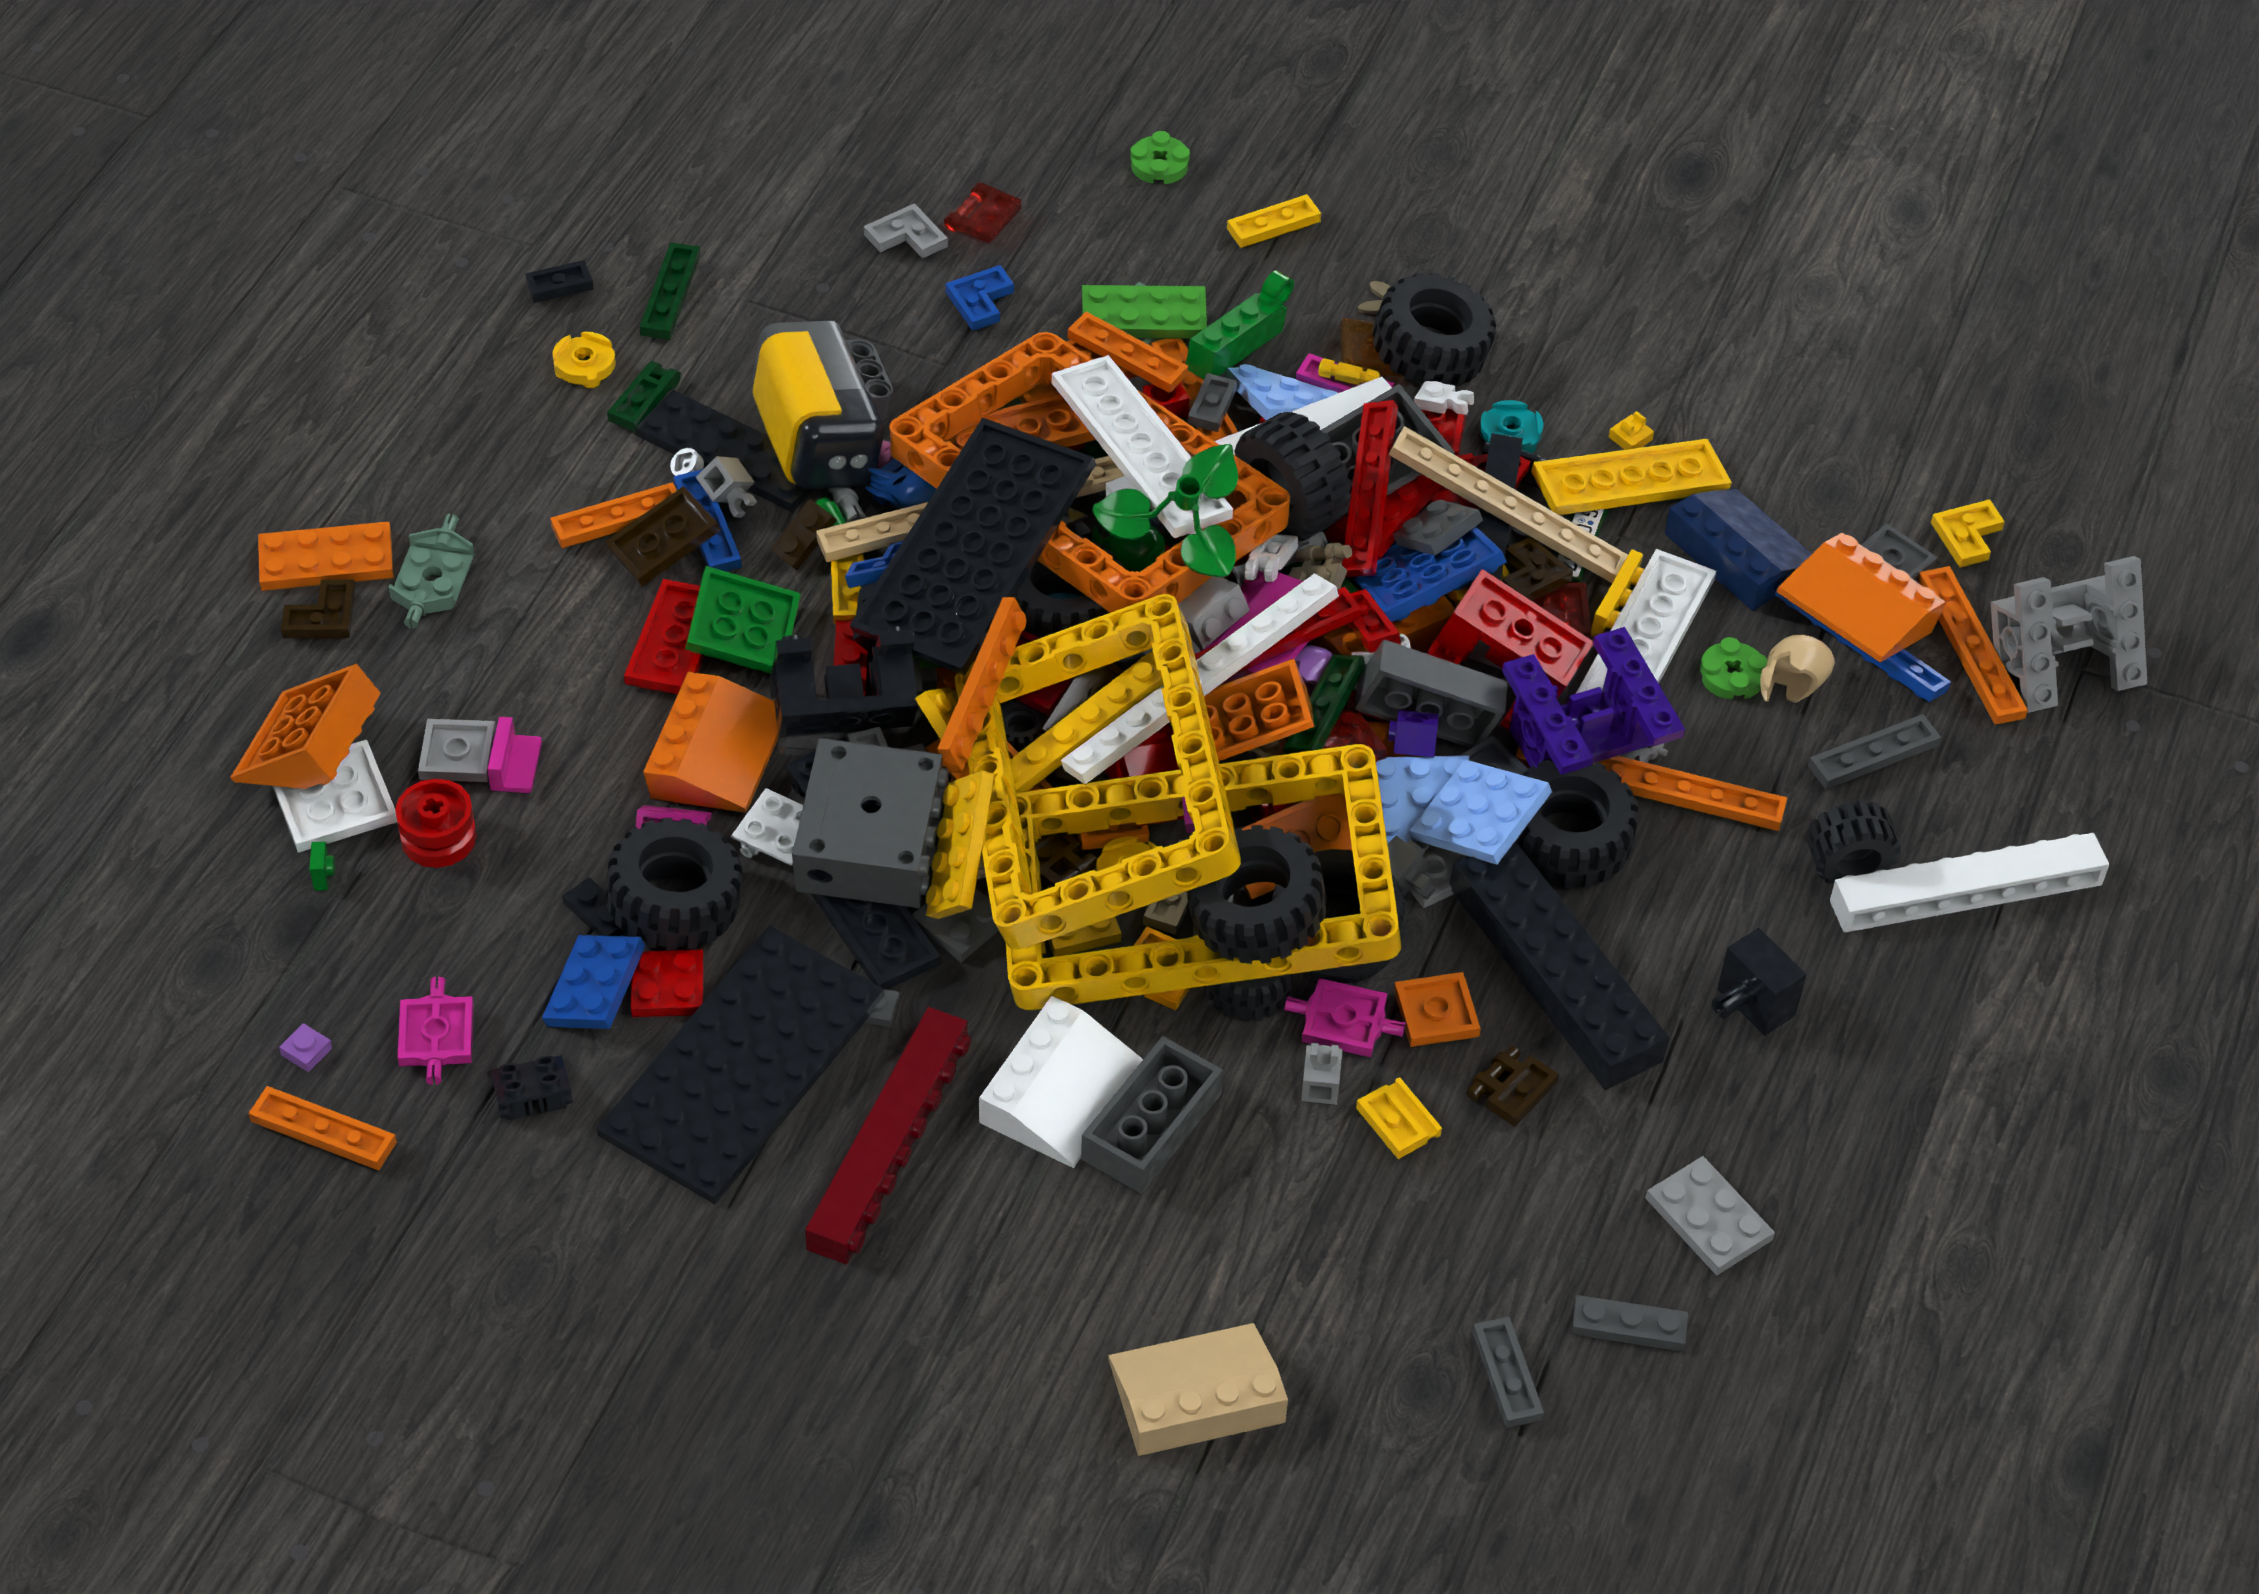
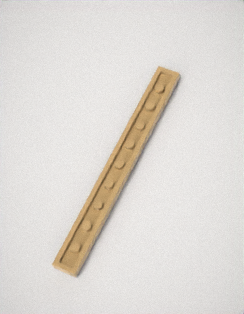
M1110 456L1094 459L1096 466L1077 497L1105 491L1106 483L1125 475ZM928 502L817 530V541L826 562L888 547L890 543L904 541Z

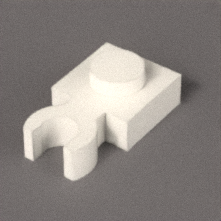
M1425 381L1415 396L1414 402L1421 410L1444 414L1447 409H1453L1457 414H1467L1468 404H1474V393L1468 390L1455 392L1454 385L1442 384L1437 381Z

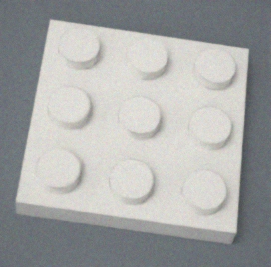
M367 740L351 744L348 756L341 761L336 770V777L326 785L318 784L307 789L273 786L298 853L311 849L312 842L326 841V844L397 822L394 805Z

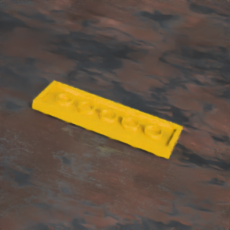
M1708 439L1539 461L1533 463L1531 470L1551 511L1558 515L1686 498L1695 493L1730 489L1732 484Z

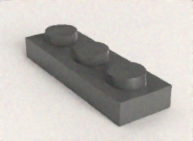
M1576 1295L1571 1334L1683 1352L1686 1344L1688 1312Z
M1510 1316L1473 1324L1472 1333L1505 1427L1510 1428L1542 1421L1544 1411Z

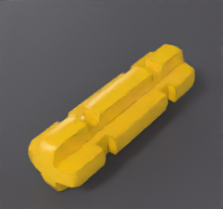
M1326 358L1321 360L1318 371L1321 377L1331 379V376H1334L1337 381L1358 386L1360 383L1380 378V372L1367 369V371H1363V367L1343 362L1335 364L1334 360Z

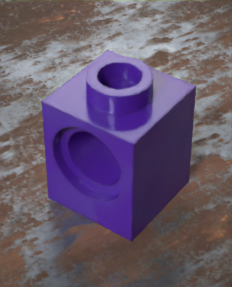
M1398 710L1397 721L1390 720L1388 741H1395L1394 753L1434 758L1439 714Z

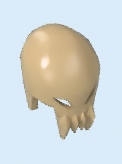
M1792 635L1781 640L1771 649L1766 667L1762 669L1760 686L1764 700L1769 701L1774 683L1786 686V699L1794 703L1812 694L1828 679L1833 670L1835 660L1830 648L1822 641L1806 635Z

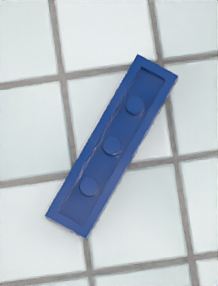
M703 469L673 476L676 489L678 490L684 486L715 519L721 531L699 546L706 565L722 571L742 568L741 557L718 502H712L696 479V476Z

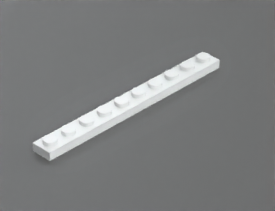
M1314 573L1196 660L1204 696L1339 597L1337 587ZM1164 685L1063 758L1061 762L1064 770L1082 783L1087 784L1169 723L1161 690L1164 688Z

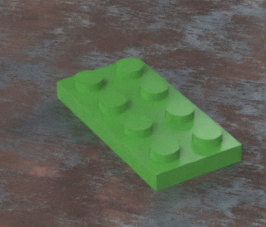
M1082 285V315L1087 311L1135 338L1190 339L1207 327L1205 286Z

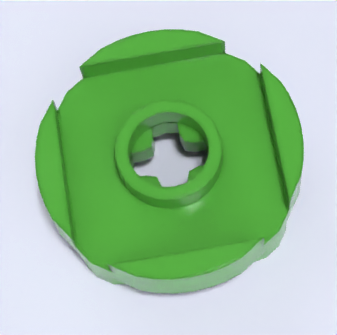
M1157 131L1152 136L1141 139L1131 147V169L1139 179L1145 182L1154 183V179L1164 180L1163 184H1170L1180 180L1187 174L1190 150L1181 141L1170 137L1169 133Z
M1724 638L1721 643L1711 646L1704 653L1700 664V672L1703 676L1702 682L1711 693L1721 698L1733 700L1734 695H1745L1744 699L1750 698L1761 690L1760 678L1762 669L1766 667L1767 658L1753 647L1740 643L1735 638ZM1728 668H1736L1740 672L1734 671L1733 673H1729Z

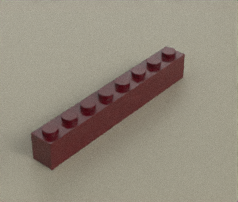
M931 1007L927 1008L805 1229L806 1250L845 1265L848 1264L853 1253L858 1254L865 1241V1231L869 1223L875 1224L881 1211L880 1203L884 1195L889 1196L892 1193L896 1184L897 1171L900 1166L905 1167L912 1152L911 1145L915 1138L920 1139L923 1136L927 1125L926 1118L930 1110L935 1112L938 1108L944 1084L952 1082L956 1073L957 1060L960 1056L965 1057L969 1050L971 1037L968 1036L967 1020Z

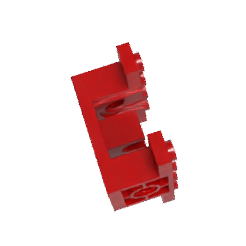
M1482 569L1426 654L1460 664L1461 661H1466L1478 641L1481 640L1490 646L1484 657L1502 669L1505 662L1535 654L1552 686H1557L1558 699L1589 652L1593 641ZM1515 701L1500 724L1507 730H1509Z

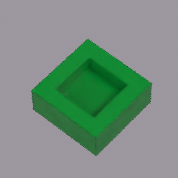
M326 841L311 843L309 870L314 891L328 890L329 876H335L334 855H328Z

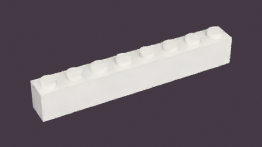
M2094 833L2073 834L2066 838L2050 841L2041 840L2034 844L2017 847L2008 846L2000 850L1975 852L1971 855L1956 858L1947 857L1934 862L1914 863L1906 867L1877 870L1873 873L1857 876L1847 875L1840 879H1835L1830 902L1845 933L2101 886L2107 873L2109 862Z

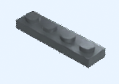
M1922 714L1812 756L1809 759L1808 767L1823 787L1829 789L1939 746L1941 736Z

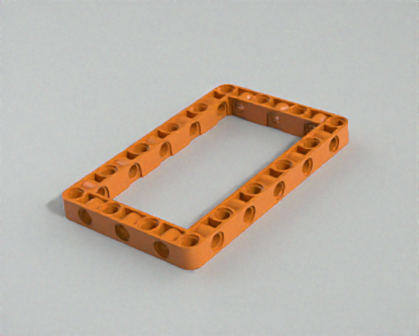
M1042 332L1035 334L895 418L889 426L890 453L894 459L937 489L961 452L951 442L945 441L1045 381L1053 386L1052 373L1092 361L1093 359L1053 333ZM1137 390L1191 457L1208 448L1219 446L1212 439ZM1234 455L1238 470V482L1235 490L1227 497H1224L1234 510L1233 519L1215 525L1221 526L1231 535L1236 549V562L1288 526L1291 497L1286 489ZM1063 521L1060 522L1037 559L1041 564L1110 613L1162 594H1170L1178 600L1209 577L1198 574L1185 565L1181 557L1183 541L1157 557L1156 562L1144 570L1129 572L1113 561L1111 555L1087 538L1082 539L1066 527L1067 524Z

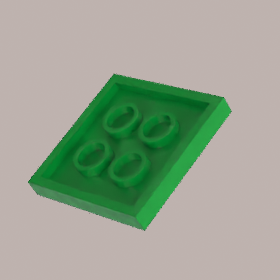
M705 566L685 650L771 674L776 641L782 640L785 636L792 635L801 593Z

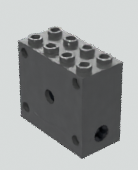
M819 738L792 852L796 892L920 908L922 896L927 894L931 886V875H928L929 866H931L932 859L937 852V845H934L935 838L938 837V825L943 816H940L941 810L945 806L943 794L947 787L949 771L943 768L942 754Z

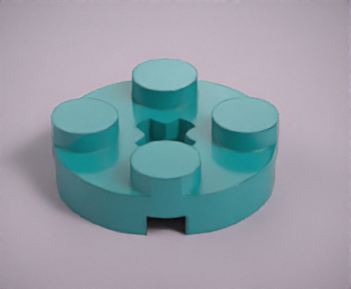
M1504 400L1492 404V409L1487 412L1485 410L1482 413L1479 431L1485 443H1490L1491 433L1523 438L1521 450L1533 453L1542 438L1543 419L1537 411L1534 414L1528 410V405L1523 402ZM1507 425H1513L1514 429H1508Z

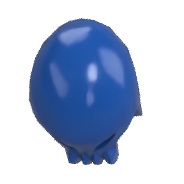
M906 466L899 472L876 468L868 469L876 477L871 478L875 482L870 484L873 487L866 486L865 489L878 497L890 501L891 506L899 509L929 502L936 491L934 486ZM906 476L901 483L894 484L897 480Z

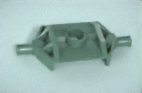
M451 514L445 516L443 526L440 529L436 528L409 534L410 547L394 587L392 584H389L390 598L409 610L404 620V624L408 628H411V625L413 629L417 628L421 615L426 616V613L451 610L455 607L474 557V548L471 542L454 532L459 522V518L454 514L452 518ZM432 575L440 576L434 581L425 580Z

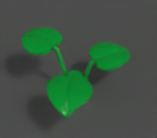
M1231 444L1219 445L1208 448L1191 457L1184 465L1182 476L1177 481L1175 491H1170L1167 498L1152 512H1149L1150 502L1143 493L1127 488L1117 490L1109 494L1102 501L1094 504V516L1099 524L1111 535L1123 540H1136L1149 533V519L1155 518L1171 501H1174L1180 509L1184 511L1191 510L1193 513L1196 534L1187 536L1181 545V557L1185 565L1198 574L1220 578L1229 576L1236 560L1234 541L1231 535L1219 525L1208 526L1202 531L1199 519L1200 508L1198 505L1200 504L1202 492L1208 498L1221 499L1227 497L1235 490L1238 482V470L1234 459L1233 447Z

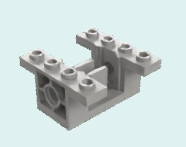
M2132 556L2104 563L2105 575L2052 588L2051 581L2045 577L2014 584L2013 597L1991 602L1994 648L2005 669L2020 678L2021 698L2028 709V713L2058 706L2056 667L2059 666V662L2055 660L2054 655L2091 646L2109 656L2111 688L2116 691L2147 684L2141 559Z

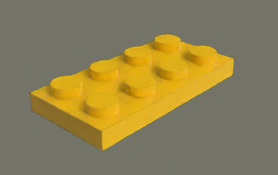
M982 770L949 782L944 791L943 803L945 806L943 818L937 829L939 837L938 848L931 864L933 870L932 883L926 894V903L928 904L926 916L941 919L972 909L994 774Z

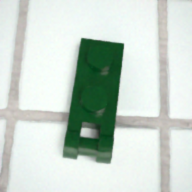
M650 361L608 410V421L635 432L636 427L660 403L670 389H675L678 386L681 372L672 368L666 370L662 368L660 363Z

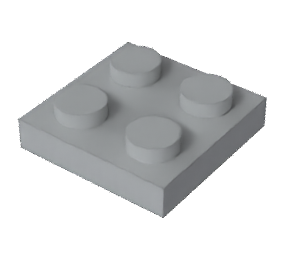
M427 719L418 768L419 779L429 780L435 778L450 781L488 782L487 768L496 733L495 721Z

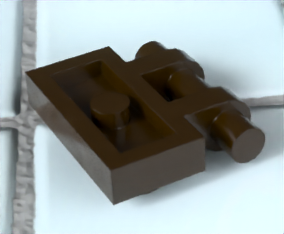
M1068 832L1043 835L1041 839H1038V842H1035L1040 864L1041 882L1046 885L1043 890L1054 887L1055 883L1089 872L1097 863L1096 857L1091 853L1082 859L1077 856L1081 851V843L1072 835H1068ZM1065 865L1068 868L1066 872L1060 876L1055 873L1057 869Z
M1509 1046L1505 1052H1499L1492 1059V1065L1485 1072H1479L1473 1078V1085L1466 1091V1094L1473 1101H1477L1482 1095L1489 1094L1490 1097L1487 1099L1486 1108L1516 1127L1558 1083L1559 1074L1532 1055L1523 1063L1517 1061L1521 1055L1520 1051L1515 1046ZM1501 1075H1510L1503 1084L1498 1081Z

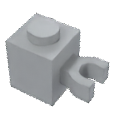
M716 456L696 476V479L712 502L729 503L730 512L734 517L741 518L745 515L740 506L742 500L746 506H754L757 503L754 496L746 492L755 482L738 458Z
M1311 1043V1046H1306L1301 1101L1337 1105L1342 1049L1338 1045L1329 1047L1326 1045L1318 1046V1043Z

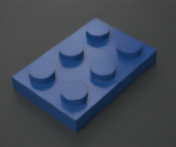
M578 935L542 1019L546 1026L610 1029L644 951L645 944L641 937Z

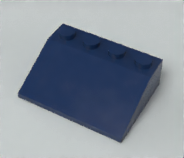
M1736 488L1695 493L1669 508L1665 535L1699 565L1717 571L1715 579L1752 611L1777 597L1774 594L1778 585L1784 582L1812 555L1810 551Z

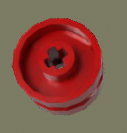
M434 778L424 780L407 788L398 798L395 813L403 852L411 861L424 867L441 868L454 865L466 858L475 846L477 833L470 795L461 785L445 779Z

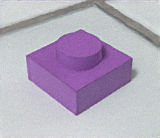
M303 1023L279 1049L281 1056L309 1072L332 1049L330 1039Z

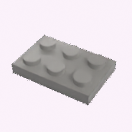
M1704 1156L1648 1189L1646 1193L1647 1201L1716 1276L1773 1240L1775 1232Z

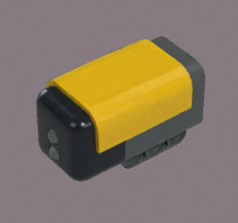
M834 321L784 322L766 326L761 331L752 374L754 383L753 397L785 476L790 482L808 490L868 485L873 475L868 469H877L884 438V425L882 421L888 416L893 387L875 347L865 340H846L839 324Z

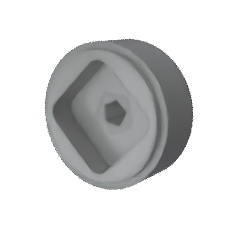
M684 448L678 451L672 458L671 471L677 476L701 470L704 467V460L694 449Z

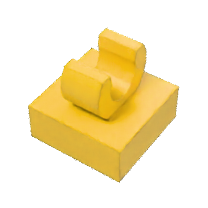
M1636 411L1633 415L1631 414L1610 428L1609 438L1624 450L1642 448L1653 440L1654 431L1645 425L1646 418Z

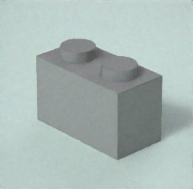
M1213 576L1178 604L1188 624L1190 637L1200 649L1206 648L1250 611L1239 584Z

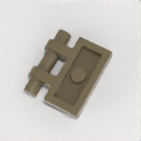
M1329 543L1326 547L1308 545L1296 552V560L1304 562L1302 567H1293L1288 576L1304 581L1315 573L1334 584L1338 590L1341 588L1348 571L1341 565L1344 558L1351 557L1352 549L1349 545H1342L1340 543Z

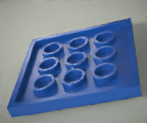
M1474 527L1436 556L1399 546L1395 541L1381 559H1378L1376 575L1347 578L1359 591L1366 589L1389 620L1393 622L1407 618L1412 611L1422 606L1436 603L1441 596L1451 591L1465 588L1470 581L1476 579L1482 569L1492 574L1507 561L1502 550L1477 527Z

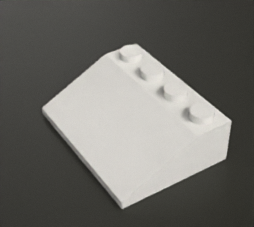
M1051 996L979 1097V1123L1074 1168L1081 1158L1082 1134L1143 1059L1086 1012Z

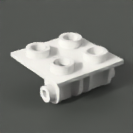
M765 788L733 832L731 838L741 842L742 848L740 852L745 857L751 858L753 855H758L761 851L792 866V852L803 805Z

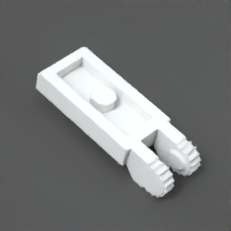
M1276 534L1252 550L1245 565V579L1254 580L1260 568V571L1264 572L1265 581L1274 582L1277 579L1278 570L1284 567L1298 548V537Z

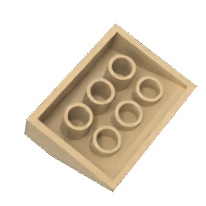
M1254 1323L1108 1355L1138 1456L1286 1422L1288 1398L1278 1368Z

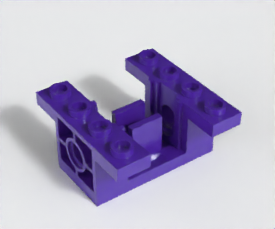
M1625 627L1594 637L1593 645L1607 667L1603 688L1597 687L1570 695L1568 704L1560 706L1557 701L1558 688L1556 685L1552 686L1535 654L1503 664L1502 672L1516 695L1509 730L1530 767L1534 766L1537 768L1538 763L1550 759L1551 762H1554L1560 775L1641 748L1651 745L1657 746L1683 738L1685 732L1683 724Z

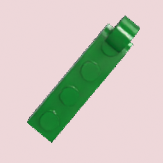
M1277 270L1273 271L1264 281L1259 294H1254L1190 338L1186 359L1188 371L1202 379H1205L1207 373L1220 376L1227 371V368L1233 367L1281 333L1287 312V307L1283 306V304L1288 300L1293 291L1294 280Z

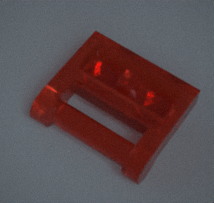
M977 183L971 189V195L955 212L949 213L944 219V225L951 232L959 230L990 244L1021 209V199L984 183ZM980 202H983V203L980 205V207L971 215V217H970V218H967V216L971 213V211H972Z

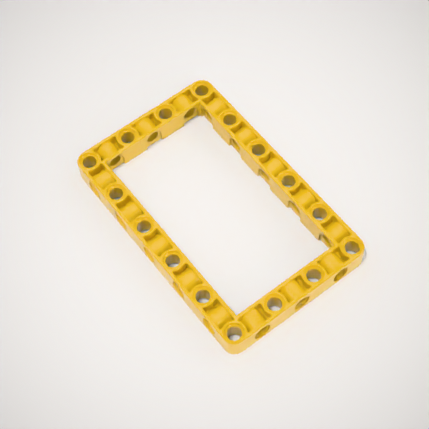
M1170 594L1158 595L1015 648V652L1006 667L1004 678L995 693L993 704L989 707L982 730L978 733L972 747L971 756L967 759L970 775L982 770L994 774L982 854L992 917L1007 946L1017 950L1027 948L1226 878L1237 871L1241 864L1239 848L1188 624L1175 597ZM1153 649L1157 671L1164 683V688L1161 690L1167 717L1174 730V735H1171L1176 760L1185 780L1182 783L1187 811L1195 826V831L1192 832L1193 835L1189 836L1190 839L1164 848L1159 846L1123 859L1122 863L1099 871L1094 869L1055 883L1054 887L1033 894L1000 703ZM975 662L972 663L965 676L959 673L955 676L958 700Z
M1355 744L1219 764L1230 811L1244 810L1246 806L1267 803L1279 805L1314 800L1316 796L1337 793L1345 795L1361 914L1324 919L1320 923L1321 928L1313 938L1308 936L1309 943L1300 950L1295 948L1291 951V956L1281 959L1280 956L1271 959V963L1261 964L1260 960H1252V964L1240 963L1239 958L1234 957L1232 961L1221 957L1220 951H1211L1205 945L1204 940L1199 937L1043 958V953H1046L1045 941L1018 950L1012 949L1006 944L1008 980L1015 1004L1024 1010H1038L1045 1006L1051 996L1073 1005L1393 959L1401 950V937L1378 773L1373 750L1363 744ZM1181 770L1016 793L1033 894L1041 891L1040 864L1035 847V842H1038L1041 836L1068 832V835L1105 830L1113 825L1136 822V825L1177 819V816L1184 815L1182 783L1185 780ZM1203 967H1210V968L1204 969V970H1200V969H1199V968H1203Z

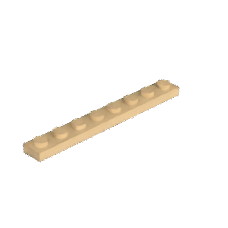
M1405 426L1388 454L1610 583H1613L1628 554Z

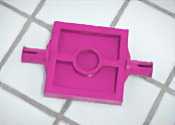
M436 977L430 979V995L419 999L400 1000L399 1067L427 1066L426 1082L430 1085H433L434 1078L436 1085L441 1083L442 1065L472 1063L473 997L444 995L445 979L443 977H438V988Z
M1318 978L1315 992L1308 1001L1287 996L1284 1011L1305 1015L1306 1024L1302 1035V1042L1309 1044L1318 1043V1046L1326 1045L1329 1047L1338 1045L1344 1052L1370 1058L1372 1057L1375 1042L1382 1032L1403 1037L1406 1022L1385 1019L1384 1009L1388 993Z

